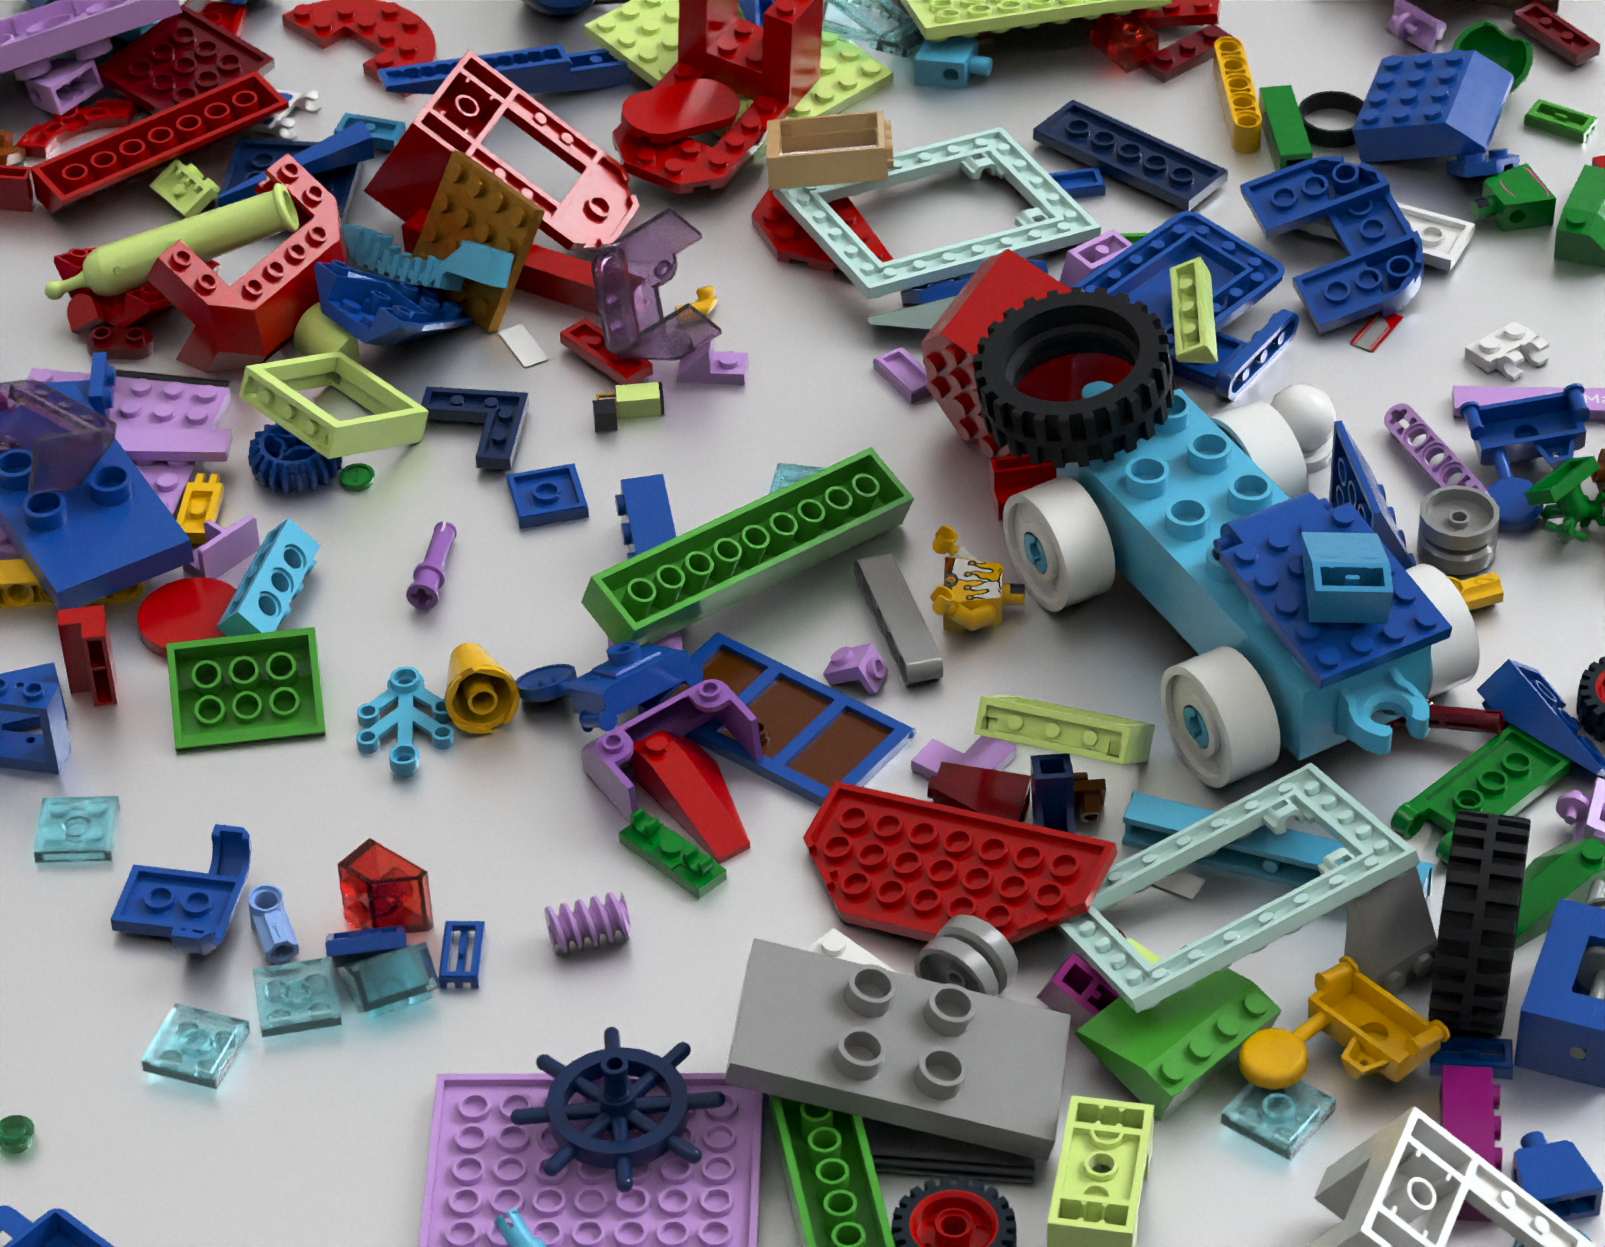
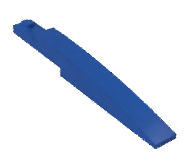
M562 44L478 55L480 59L527 94L621 86L630 84V74L634 73L628 68L626 62L618 61L606 49L567 54ZM461 58L378 69V77L386 92L434 95Z

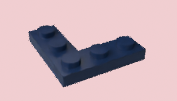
M426 386L421 406L429 411L427 419L485 423L475 457L476 468L511 470L529 406L528 393Z

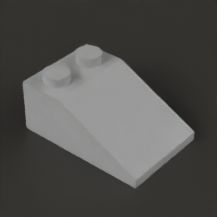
M1417 866L1409 869L1403 876L1390 879L1373 888L1369 894L1349 901L1344 955L1351 957L1355 961L1360 973L1391 995H1395L1403 986L1418 977L1426 976L1434 968L1437 938Z

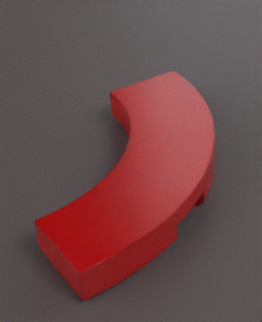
M126 99L96 101L97 106L78 109L76 105L61 116L54 113L53 119L41 126L38 123L35 124L19 139L15 146L26 149L25 156L47 158L57 146L78 134L102 128H124L130 125L138 111V105Z

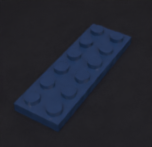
M1073 99L1033 129V140L1093 168L1099 167L1101 172L1186 211L1193 209L1228 181L1227 169Z

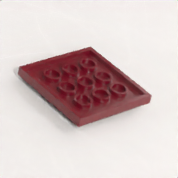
M182 4L180 6L182 13L159 21L99 66L97 71L103 84L152 114H156L254 71H257L263 77L275 68L274 58Z

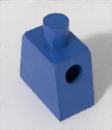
M1533 1131L1524 1135L1520 1141L1522 1148L1514 1152L1511 1180L1564 1222L1600 1215L1604 1187L1573 1142L1564 1140L1547 1143L1544 1134L1539 1131Z

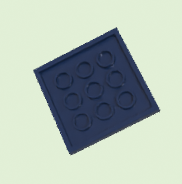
M237 139L219 195L266 171L285 154L288 153L294 156L319 142ZM363 161L313 174V177L336 198L341 223L343 224L346 221ZM217 202L214 209L219 208Z

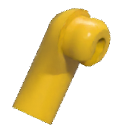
M712 286L698 288L696 290L698 300L694 303L675 306V315L678 323L704 318L717 304V297L714 296V288Z

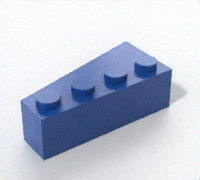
M663 474L620 480L621 494L615 495L617 515L621 516L623 544L627 545L629 550L627 560L676 537Z

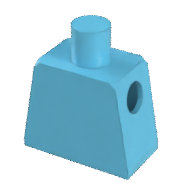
M951 36L942 42H932L925 39L914 58V85L953 89L966 88L973 74L989 77L992 70V58L978 56V41L974 37Z

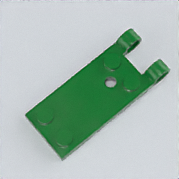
M1511 724L1501 732V735H1496L1411 801L1402 804L1392 817L1391 828L1404 837L1411 839L1421 830L1425 820L1429 819L1439 825L1448 833L1439 842L1436 849V857L1448 864L1455 818L1459 809L1514 816L1570 772L1572 761Z

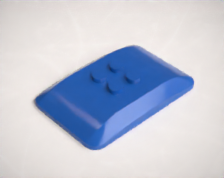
M1184 211L1170 218L1072 287H1083V292H1094L1096 287L1107 289L1108 295L1116 296L1118 292L1129 295L1130 303L1132 304L1138 300L1146 304L1148 314L1156 313L1160 318L1161 327L1166 329L1171 360L1176 358L1170 268L1197 257L1202 258L1211 274L1216 333L1274 289L1283 280L1285 269L1277 260L1201 214Z

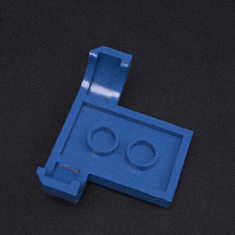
M215 824L211 835L212 860L208 873L133 864L110 919L112 931L171 938L174 950L177 952L209 955L222 943L248 878L252 853L249 833L243 827Z

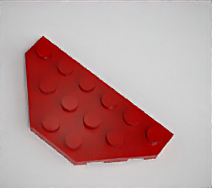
M768 188L751 214L752 225L777 261L790 263L792 259L808 262V268L830 273L840 269L773 196V190ZM848 197L827 203L882 263L894 260Z

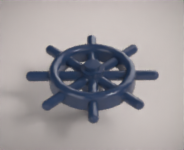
M608 1027L604 1031L605 1049L583 1055L567 1066L547 1054L538 1056L536 1059L537 1067L555 1078L548 1092L547 1106L515 1109L510 1116L512 1123L515 1125L549 1123L552 1136L561 1149L544 1163L543 1170L546 1175H557L572 1160L576 1159L581 1163L596 1168L615 1170L617 1189L625 1193L629 1192L633 1187L632 1168L650 1163L666 1154L669 1150L689 1163H698L702 1158L701 1150L681 1138L687 1126L689 1110L719 1108L724 1105L726 1098L720 1091L688 1094L685 1081L676 1069L691 1053V1047L688 1043L680 1042L665 1056L660 1057L641 1049L621 1047L619 1030L615 1027ZM628 1076L638 1077L639 1079L632 1083L628 1080ZM603 1078V1083L600 1085V1087L592 1083L595 1080ZM656 1085L667 1095L642 1098ZM576 1092L591 1101L589 1103L568 1104ZM668 1112L660 1124L644 1115ZM593 1119L581 1131L570 1122ZM635 1128L644 1135L629 1139L628 1131ZM606 1130L612 1132V1141L597 1139Z

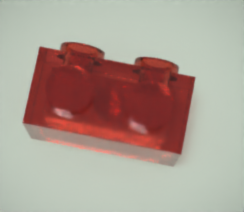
M1132 12L1125 15L1114 13L1101 14V17L1092 19V31L1090 33L1092 44L1126 73L1142 68L1143 59L1159 50V35Z

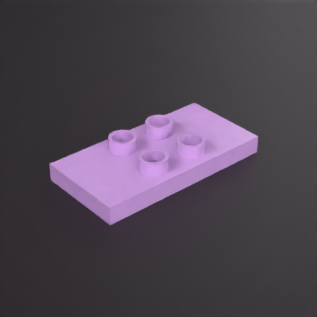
M58 0L1 19L0 74L13 70L16 80L19 81L38 77L52 69L49 57L72 49L77 60H87L103 55L113 48L109 37L182 13L179 1Z

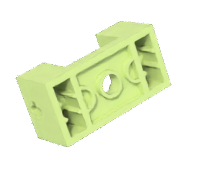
M1071 1095L1047 1223V1247L1137 1246L1138 1209L1143 1180L1147 1181L1153 1148L1154 1105Z

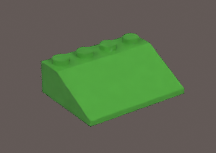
M315 627L166 643L176 751L326 734L319 649Z
M1227 968L1210 974L1197 981L1191 988L1178 991L1161 1000L1157 1006L1142 1010L1139 1013H1136L1120 996L1077 1029L1074 1035L1142 1104L1154 1105V1116L1161 1121L1238 1058L1241 1045L1251 1035L1261 1029L1272 1028L1282 1010L1253 981Z

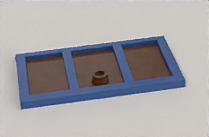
M719 632L714 634L690 656L691 664L702 668V681L716 679L724 682L757 717L763 759L756 762L717 718L688 732L683 737L695 741L699 745L819 806L822 805L835 781L864 787L915 737L916 730ZM679 684L674 689L670 688L637 705L638 714H643L691 688V686Z

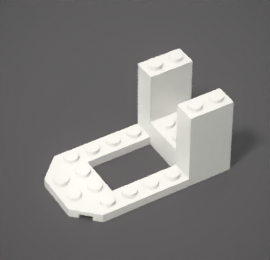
M1415 1106L1327 1167L1314 1199L1343 1221L1305 1246L1445 1247L1461 1205L1466 1200L1525 1247H1597Z

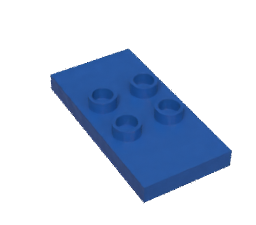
M74 382L0 410V527L58 610L81 607L194 562L190 538Z

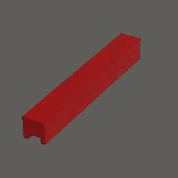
M420 208L406 223L402 224L404 252L413 254L429 210ZM534 244L530 248L515 286L517 289L631 326L647 307V301L642 300L641 291L646 286L645 280Z

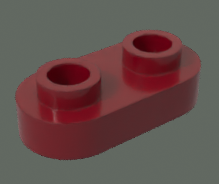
M100 326L89 332L86 336V346L90 356H93V353L107 352L108 359L140 360L150 356L154 351L152 333L140 327L113 328Z

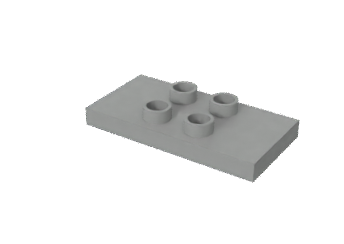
M754 938L747 961L724 1084L1048 1161L1056 1140L1071 1015L967 990L956 984H942L888 971L878 965L859 964Z

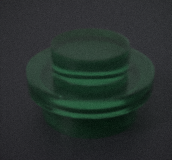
M12 1115L0 1120V1147L3 1151L17 1154L31 1146L35 1136V1128L29 1118L22 1115Z

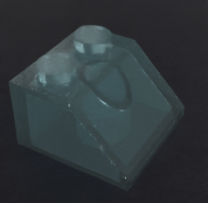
M426 942L412 943L407 945V947L396 948L338 967L342 981L358 1013L369 1011L371 1018L394 1011L392 1003L404 999L408 1000L409 1005L431 999L430 991L441 988Z

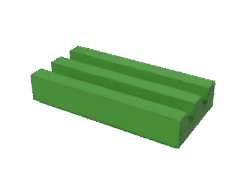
M1538 99L1525 114L1524 125L1584 143L1586 136L1589 137L1591 130L1597 127V117Z

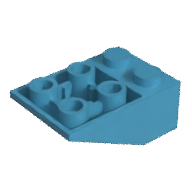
M1301 532L1300 539L1309 622L1387 624L1394 591L1390 562L1378 534Z

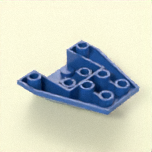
M332 260L331 263L316 261L314 265L322 313L364 344L392 346L467 327L472 324L473 320L462 312L463 307L456 302L442 298V292L436 288L420 287L351 268L338 260Z

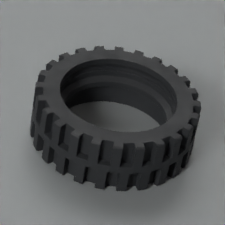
M1071 287L1070 293L1058 294L1057 290L1049 291L1045 298L1036 300L1033 296L1023 301L1024 307L1018 310L1011 307L1003 313L1004 320L1001 323L993 321L987 328L989 338H980L977 344L979 354L974 355L973 366L985 427L988 433H993L994 441L1000 447L1008 444L1009 453L1012 456L1020 458L1025 454L1029 456V461L1032 464L1041 466L1043 461L1053 462L1054 468H1065L1066 463L1078 462L1079 467L1090 466L1089 461L1102 458L1104 463L1114 460L1115 453L1124 450L1128 454L1137 449L1136 442L1139 439L1143 438L1148 441L1154 436V425H1163L1168 418L1167 408L1173 407L1175 381L1166 329L1161 327L1160 318L1156 313L1148 314L1146 304L1139 300L1134 304L1130 303L1129 295L1118 292L1116 296L1108 295L1107 289L1097 287L1094 292H1083V287ZM1102 353L1120 358L1133 366L1129 374L1114 387L1098 395L1076 401H1046L1033 398L1016 389L1019 382L1034 368L1051 359L1068 354Z
M1463 809L1457 811L1438 929L1428 1013L1429 1022L1437 1019L1444 1023L1447 1028L1493 1035L1502 1034L1531 820L1528 818Z

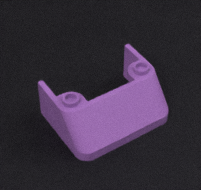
M716 679L704 680L586 744L581 751L583 769L630 823V815L639 809L635 786L621 769L632 764L631 756L634 752V743L660 730L683 736L710 720L717 718L753 759L758 762L763 759L758 720L724 682Z

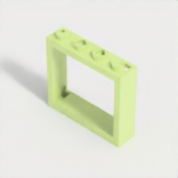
M340 351L246 366L239 398L328 459L422 442L429 413L427 409ZM338 374L341 376L340 381L337 380ZM332 385L375 415L338 421L296 391Z
M1014 695L981 696L974 734L1126 765L1148 762L1155 724Z

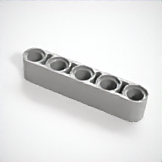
M888 552L856 559L854 561V570L858 586L904 684L907 686L942 678L943 664L940 652L892 553Z

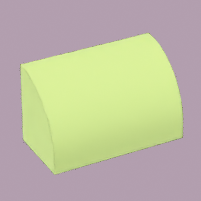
M319 302L311 306L303 314L296 326L294 333L295 348L304 356L340 351L361 365L358 339L325 316L321 311Z

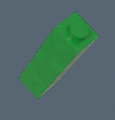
M1292 86L1260 87L1259 109L1262 117L1261 125L1275 171L1312 159L1313 152Z

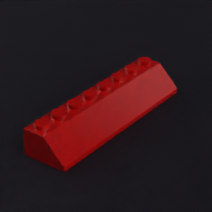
M254 71L30 167L36 198L51 214L65 210L81 201L120 186L141 175L150 173L173 162L176 158L179 160L275 118L289 108V102L257 71Z

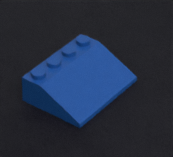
M1342 420L1334 421L1329 490L1331 509L1350 502L1371 529L1378 534L1380 540L1405 570L1416 566L1414 555L1406 550L1403 530H1398L1396 527L1394 509L1386 504L1384 486L1377 483L1370 466Z

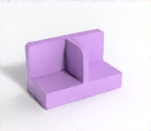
M248 515L227 529L222 528L211 520L205 522L206 542L193 550L194 562L184 565L183 569L194 577L216 579L257 552L260 548L256 518Z

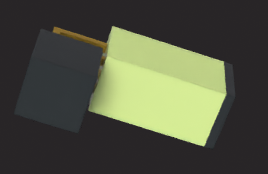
M662 382L615 385L616 393L596 394V400H592L595 432L618 430L616 412H618V419L665 415ZM616 397V400H615V399L599 400V398Z

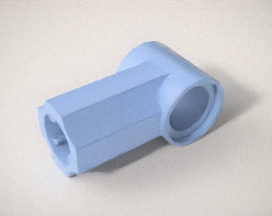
M274 885L257 886L248 896L251 928L257 934L266 962H273L276 965L289 963L295 955L299 954V946L284 907L283 893Z

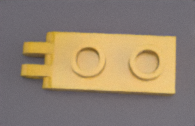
M197 473L195 482H187L176 521L190 538L191 544H204L206 542L204 523L208 520L216 523L224 495V484L220 483L219 474L211 473L207 483L205 473Z

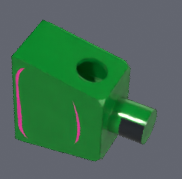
M1526 163L1486 178L1483 182L1482 198L1471 201L1470 210L1475 220L1490 217L1496 226L1505 232L1550 226L1554 222L1556 197Z

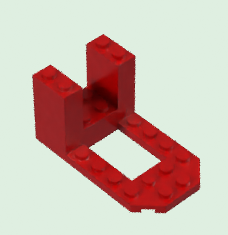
M679 0L678 61L653 89L694 79H710L727 85L736 94L751 99L754 102L714 147L688 137L665 143L649 142V137L642 135L641 139L634 137L620 123L612 132V143L615 150L619 153L620 164L627 169L628 174L678 194L693 192V187L710 185L711 189L725 187L767 139V120L785 119L819 80L823 0H776L764 13L763 27L738 18V0Z
M470 50L464 54L414 119L364 189L366 194L406 223L420 208L430 210L452 151H462L544 209L545 213L539 229L568 251H609L640 207L636 195H631L627 184L630 181V177L623 165ZM502 115L581 174L561 204L481 145Z

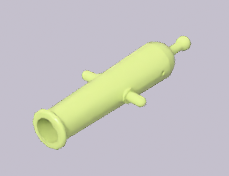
M276 183L272 191L99 246L86 256L83 262V270L78 275L61 282L50 281L47 283L45 295L51 300H59L67 292L79 288H90L96 295L112 297L147 285L150 282L146 277L156 259L178 240H181L203 262H206L286 230L295 233L299 229V220L294 202L283 184Z

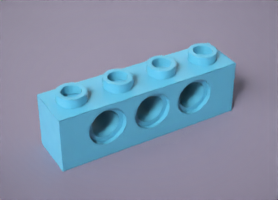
M289 518L267 533L216 627L227 637L277 631L278 624L283 622L291 612L290 602L298 596L304 587L301 581L316 565L314 557L320 545Z

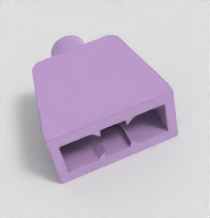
M57 58L50 61L52 69L49 72L25 80L35 107L60 116L103 88L93 59Z

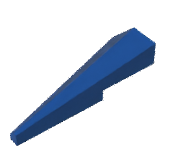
M363 120L292 156L312 176L315 173L375 158L373 139ZM265 171L216 197L218 206L222 207L258 195L254 190L267 177Z

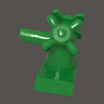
M1595 456L1566 460L1524 493L1529 505L1556 503L1547 505L1543 509L1542 519L1564 518L1562 524L1558 525L1546 521L1544 526L1546 530L1555 532L1564 544L1574 539L1581 542L1587 541L1589 537L1587 534L1575 530L1578 522H1580L1581 528H1587L1592 520H1596L1599 526H1605V517L1602 516V503L1605 501V493H1598L1595 500H1590L1587 495L1583 494L1580 486L1584 480L1600 469Z

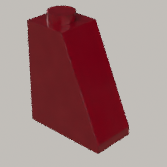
M941 762L937 776L930 777L927 798L933 799V803L1025 823L1031 805V776Z

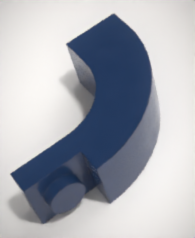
M1062 753L1031 756L1033 825L1076 834L1074 775L1070 755Z

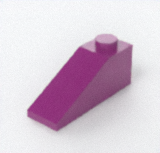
M1074 953L1061 964L1037 995V998L1053 1011L1071 1015L1070 1023L1079 1028L1120 997L1096 970Z

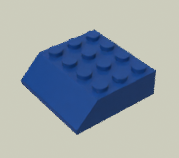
M1452 50L1447 53L1435 54L1424 52L1412 56L1391 55L1387 58H1382L1352 129L1360 161L1373 162L1486 153L1514 82L1513 74L1475 50Z

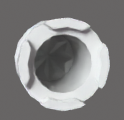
M1311 384L1289 385L1275 394L1270 405L1280 413L1294 433L1305 460L1307 473H1316L1329 465V459L1332 457L1334 421L1337 418L1331 398L1324 391Z

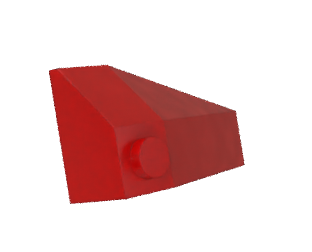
M660 730L633 744L634 752L631 756L633 779L718 864L750 849V841L717 762L698 743L668 731Z

